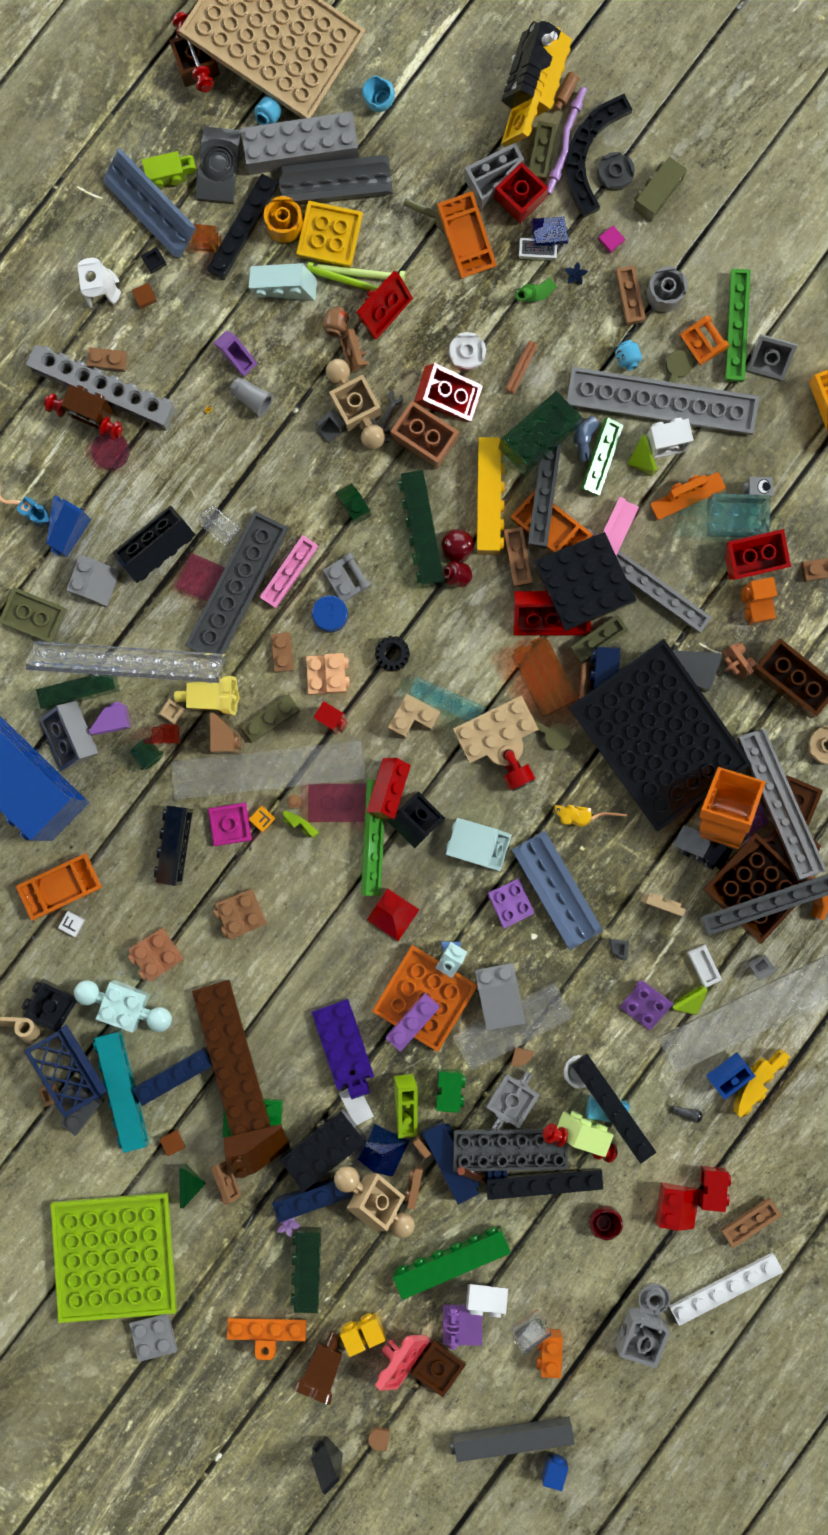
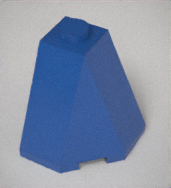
M56 495L52 501L46 544L51 547L50 551L60 557L63 554L68 557L92 519L83 510L65 499L61 500Z

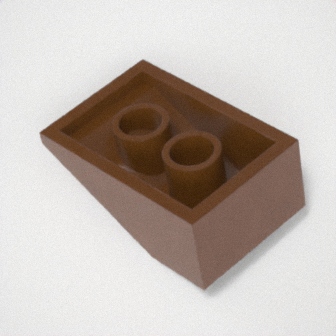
M282 1124L224 1138L225 1159L235 1178H245L248 1175L255 1174L291 1148Z

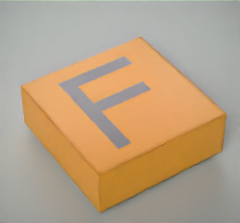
M262 805L249 818L262 832L276 819Z

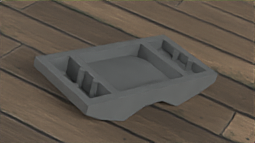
M214 127L204 128L201 140L200 165L197 173V201L234 204L242 139L241 130Z

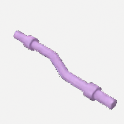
M580 87L576 99L572 101L570 106L571 111L563 128L562 151L555 168L551 170L549 175L547 195L552 194L556 182H559L561 178V170L569 151L570 130L577 113H580L582 109V101L587 92L585 87Z

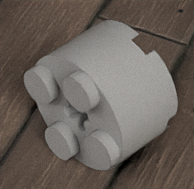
M671 266L662 267L651 277L646 290V298L652 310L670 312L680 306L686 294L688 282L686 276L676 270L677 268Z

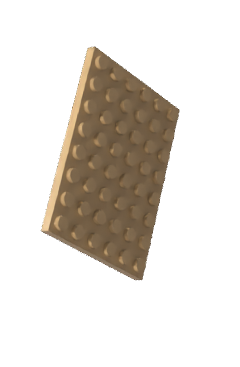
M198 0L179 29V35L275 99L278 103L302 119L313 117L366 30L324 0Z

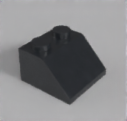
M418 791L397 811L395 819H389L387 822L416 848L445 817Z

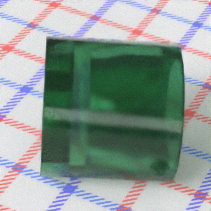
M149 737L140 741L129 752L140 765V769L144 771L154 766L163 757V751H160Z

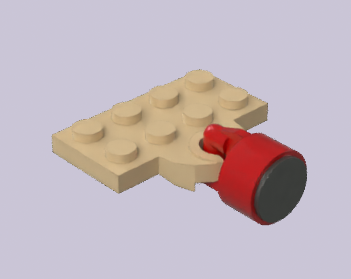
M522 695L453 728L454 734L469 764L487 755L494 764L505 766L508 774L504 775L503 778L510 791H516L535 781L536 777L530 765L526 764L521 767L518 761L523 753L524 745L522 738L539 730Z

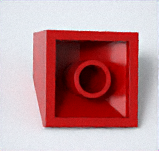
M388 888L367 918V921L399 941L420 909Z

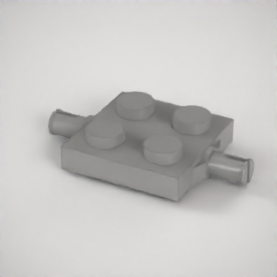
M526 1070L521 1080L515 1079L507 1073L505 1074L486 1105V1108L494 1112L498 1117L492 1126L493 1129H500L504 1122L511 1123L520 1128L540 1096L539 1093L532 1090L528 1085L533 1076L531 1072Z

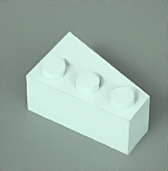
M303 263L251 266L249 289L255 296L260 298L274 297L315 301L317 278Z

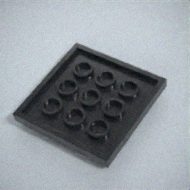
M605 532L534 560V565L564 631L573 629L637 601Z

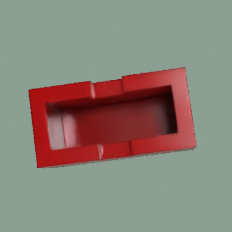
M701 1166L700 1182L704 1183L703 1190L700 1189L699 1207L707 1211L726 1212V1206H729L730 1203L727 1191L728 1187L731 1186V1175L725 1168Z

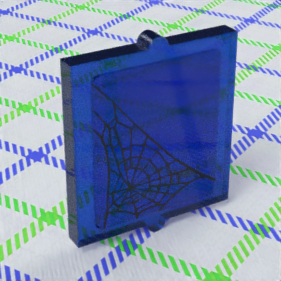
M565 216L532 218V235H534L536 246L568 244V227H566Z

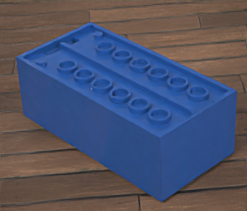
M0 716V812L6 816L5 820L11 826H16L20 830L19 834L25 840L53 841L90 802Z

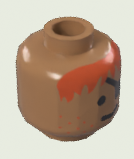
M335 306L333 309L326 311L323 328L328 335L340 337L346 332L349 315L344 312L343 308Z

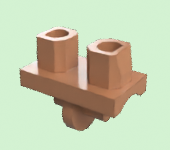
M738 643L736 645L732 644L722 651L721 654H723L724 661L728 665L724 671L728 672L731 670L734 675H738L742 680L754 672L753 668L757 663L751 657L747 660L742 654L746 651V648L742 643Z

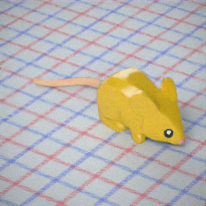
M555 805V811L560 817L561 823L566 826L572 824L577 827H584L603 815L627 816V814L600 812L592 816L591 808Z

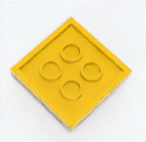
M308 200L296 256L298 258L352 268L363 212Z

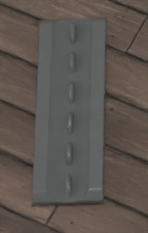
M386 155L287 165L278 168L280 195L290 197L297 204H307L308 200L325 202L393 194L389 156Z
M544 1129L455 1130L453 1140V1172H458L459 1167L472 1171L567 1169L568 1143L566 1142L563 1147H557L554 1142L552 1144L545 1143L543 1138Z

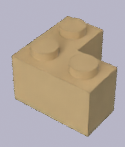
M406 694L388 728L406 738L414 722L432 730L441 712Z

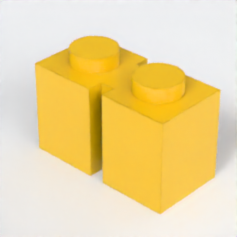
M377 1312L363 1315L359 1322L349 1321L345 1323L340 1331V1337L349 1357L365 1351L364 1345H366V1342L368 1347L371 1348L386 1341V1333Z

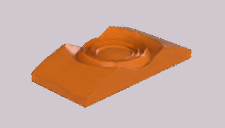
M473 191L437 203L441 223L461 279L497 267Z
M535 490L510 517L519 527H523V531L527 535H529ZM553 503L546 548L549 552L554 553L593 537L590 531Z
M87 853L16 886L31 921L103 888Z

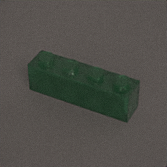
M109 670L36 689L40 708L51 710L57 705L73 701L81 702L120 692L116 673Z
M299 1227L297 1232L293 1233V1246H296V1253L292 1254V1265L295 1266V1273H292L291 1285L295 1286L294 1293H291L290 1304L294 1306V1313H318L321 1227Z

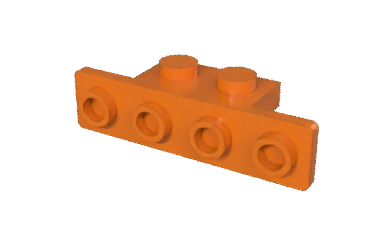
M719 472L708 477L706 475L700 477L695 475L689 478L688 482L683 485L678 483L672 486L667 496L652 502L650 506L656 519L661 520L725 490L726 486Z

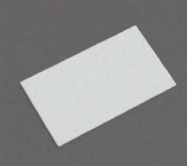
M348 1088L339 1093L350 1117L356 1125L374 1117L364 1096L352 1100Z

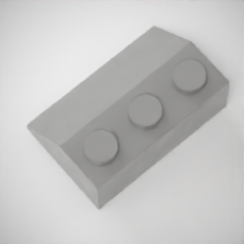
M76 701L57 705L39 719L61 771L85 762L98 754L97 746L93 742L89 727L86 725L82 711Z

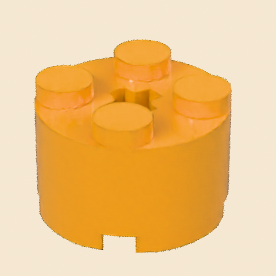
M275 197L264 209V220L268 234L272 240L281 243L298 240L303 226L300 206L290 197Z

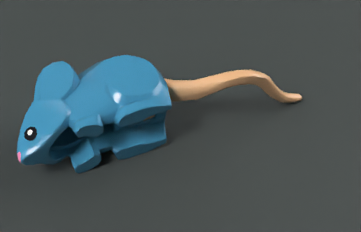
M0 494L1 502L18 505L16 508L18 512L33 521L35 525L43 526L49 523V513L42 505H38L31 498L24 497L22 501L4 500Z

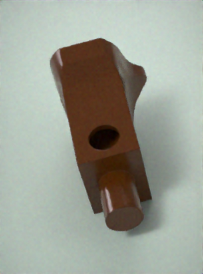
M330 1331L326 1344L318 1341L305 1372L297 1379L293 1390L324 1404H331V1389L342 1357V1351L336 1349L341 1338L340 1334Z

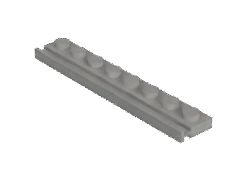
M765 728L738 737L737 740L742 751L751 762L749 768L753 777L766 781L761 796L798 881L825 872V865Z

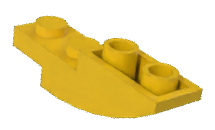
M779 1049L768 1061L760 1057L752 1066L751 1070L756 1077L739 1089L735 1100L734 1113L740 1118L747 1116L752 1111V1106L756 1102H761L766 1097L765 1093L768 1089L763 1084L770 1082L775 1076L774 1073L778 1069H783L788 1064L787 1060L790 1056L785 1051Z

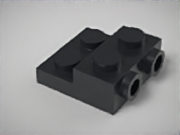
M42 978L41 982L37 981L32 988L34 993L31 998L24 1000L21 1006L23 1009L22 1013L24 1017L54 1032H58L77 1001L74 995Z

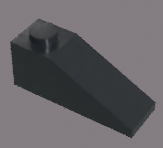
M327 1436L322 1441L318 1440L314 1444L311 1456L324 1495L340 1480L343 1453Z

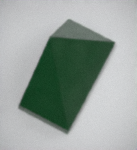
M182 1164L179 1168L180 1208H185L206 1184L187 1164Z

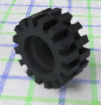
M388 636L387 638L384 637L381 642L379 641L375 649V656L380 667L386 671L390 670V672L405 667L409 661L410 652L407 643L402 638ZM387 648H398L400 651L399 658L395 661L388 660L385 657Z

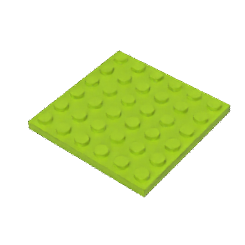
M169 1192L55 1201L51 1203L58 1323L176 1314L177 1301Z

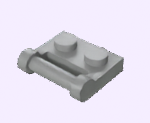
M353 553L347 554L339 561L323 569L338 597L343 602L348 601L371 586L369 580L365 579L356 564ZM344 565H349L360 583L359 586H354L343 568Z

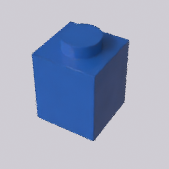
M547 1454L541 1476L543 1486L558 1491L563 1490L568 1472L567 1460L563 1456Z

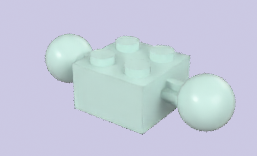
M89 980L82 981L75 987L74 997L79 1004L91 1005L95 1002L101 1004L96 1020L132 1033L138 1029L141 1019L147 1021L148 1027L154 1032H164L172 1023V1016L167 1009L163 1007H157L152 1010L145 1008L151 993L116 980L109 982L106 993L100 992L98 986Z

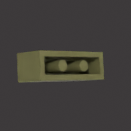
M670 156L665 162L661 161L656 169L657 173L655 176L648 178L645 183L646 188L643 192L640 190L634 198L635 205L633 209L650 222H652L682 182L687 172L684 166Z

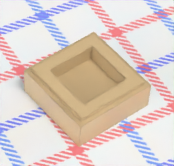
M169 698L159 712V715L176 725L186 709Z

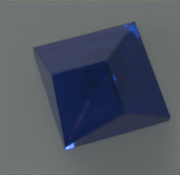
M374 1123L358 1160L374 1173L393 1177L409 1140L406 1138L398 1139L397 1134Z

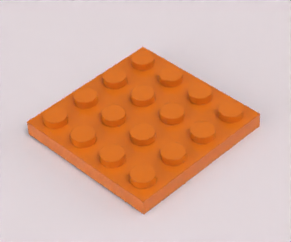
M411 945L372 1012L395 1026L426 992L440 1005V1008L414 1038L439 1052L478 985L458 972L452 978L436 969L439 960Z

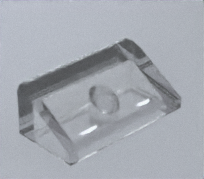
M214 505L203 512L199 519V524L225 546L230 544L241 531V528Z

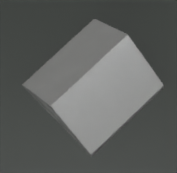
M760 334L754 343L747 371L784 380L798 344Z

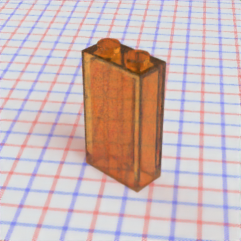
M538 637L531 641L532 645L526 648L523 645L513 650L514 654H512L511 658L541 716L544 717L576 701L578 696L547 637L544 639Z

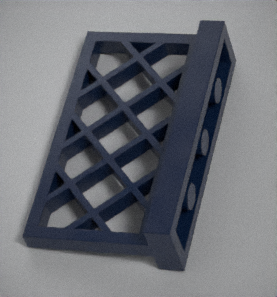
M68 1025L24 1050L25 1055L63 1119L94 1100L105 1096L107 1092L105 1086ZM58 1037L62 1044L60 1050L48 1048L50 1041ZM36 1049L44 1050L43 1060L34 1059L31 1052ZM47 1051L59 1054L56 1064L45 1061ZM61 1055L70 1057L72 1060L70 1067L58 1064ZM43 1065L55 1067L52 1077L43 1075ZM57 1068L69 1070L66 1080L54 1078ZM71 1071L81 1075L80 1084L68 1081ZM53 1081L65 1084L62 1094L52 1090ZM67 1085L79 1087L76 1097L64 1095ZM81 1088L89 1089L93 1095L87 1100L78 1098ZM63 1098L75 1101L73 1108L67 1112L62 1107Z

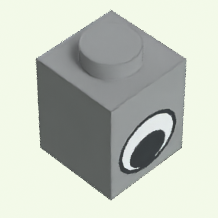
M749 477L742 487L745 500L768 501L773 496V477Z

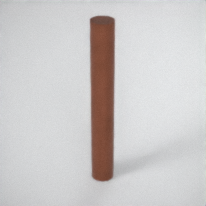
M464 1167L458 1168L459 1175L481 1183L486 1182L487 1177Z

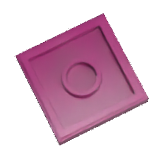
M246 802L208 808L213 846L252 840Z

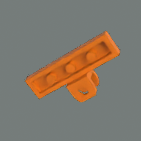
M228 1318L227 1340H255L256 1359L272 1360L276 1355L277 1341H306L307 1320ZM264 1347H267L269 1350L267 1355L263 1353Z

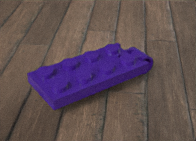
M349 999L313 1011L312 1015L337 1090L347 1086L352 1100L370 1094L366 1079L373 1078L374 1073ZM354 1070L355 1075H351L350 1071Z

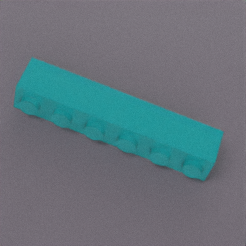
M119 1030L94 1038L93 1047L95 1053L99 1055L98 1067L104 1075L103 1085L109 1095L108 1107L113 1111L114 1118L112 1122L114 1129H117L119 1135L117 1137L118 1146L122 1148L123 1153L145 1148L150 1142L140 1102L133 1091V1088L136 1086L122 1031Z

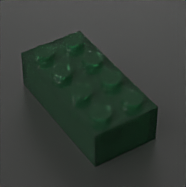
M555 391L501 438L499 449L525 475L578 429L583 417Z

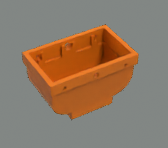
M718 767L700 812V837L739 849L746 833L750 831L766 781Z

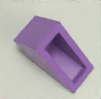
M226 330L213 343L243 376L257 365V362L233 333Z
M121 702L111 703L110 707L104 708L90 728V734L95 736L132 728L128 706L121 704Z

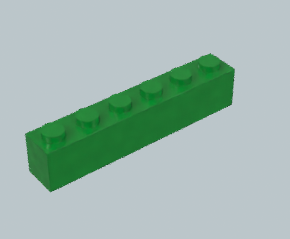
M496 1226L489 1227L483 1234H473L462 1243L460 1241L452 1243L449 1246L450 1248L446 1250H436L431 1254L432 1256L425 1259L420 1257L414 1260L411 1265L397 1267L393 1272V1280L401 1299L409 1298L511 1254L501 1226L497 1228Z

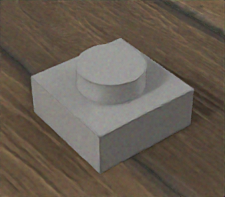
M766 955L748 963L750 970L758 981L776 972L775 967Z

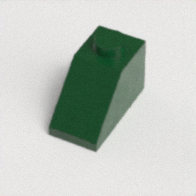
M352 483L336 492L337 497L354 525L371 516L370 509Z

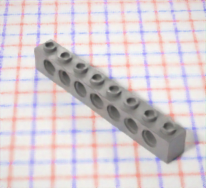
M35 345L26 363V366L33 373L68 388L70 384L75 387L77 385L83 386L91 394L96 392L103 395L110 404L109 406L166 431L176 412L172 401L166 398L161 400L148 390L143 392L132 383H122L121 379L116 376H106L98 368L90 369L79 360L74 362L63 353L58 355L45 345H42V347ZM50 361H54L52 366H47ZM66 369H72L69 374H64ZM84 376H89L87 381H81ZM106 383L103 389H98L100 384ZM118 391H123L121 396H115ZM140 398L139 403L132 404L134 399ZM152 406H158L155 411H149Z

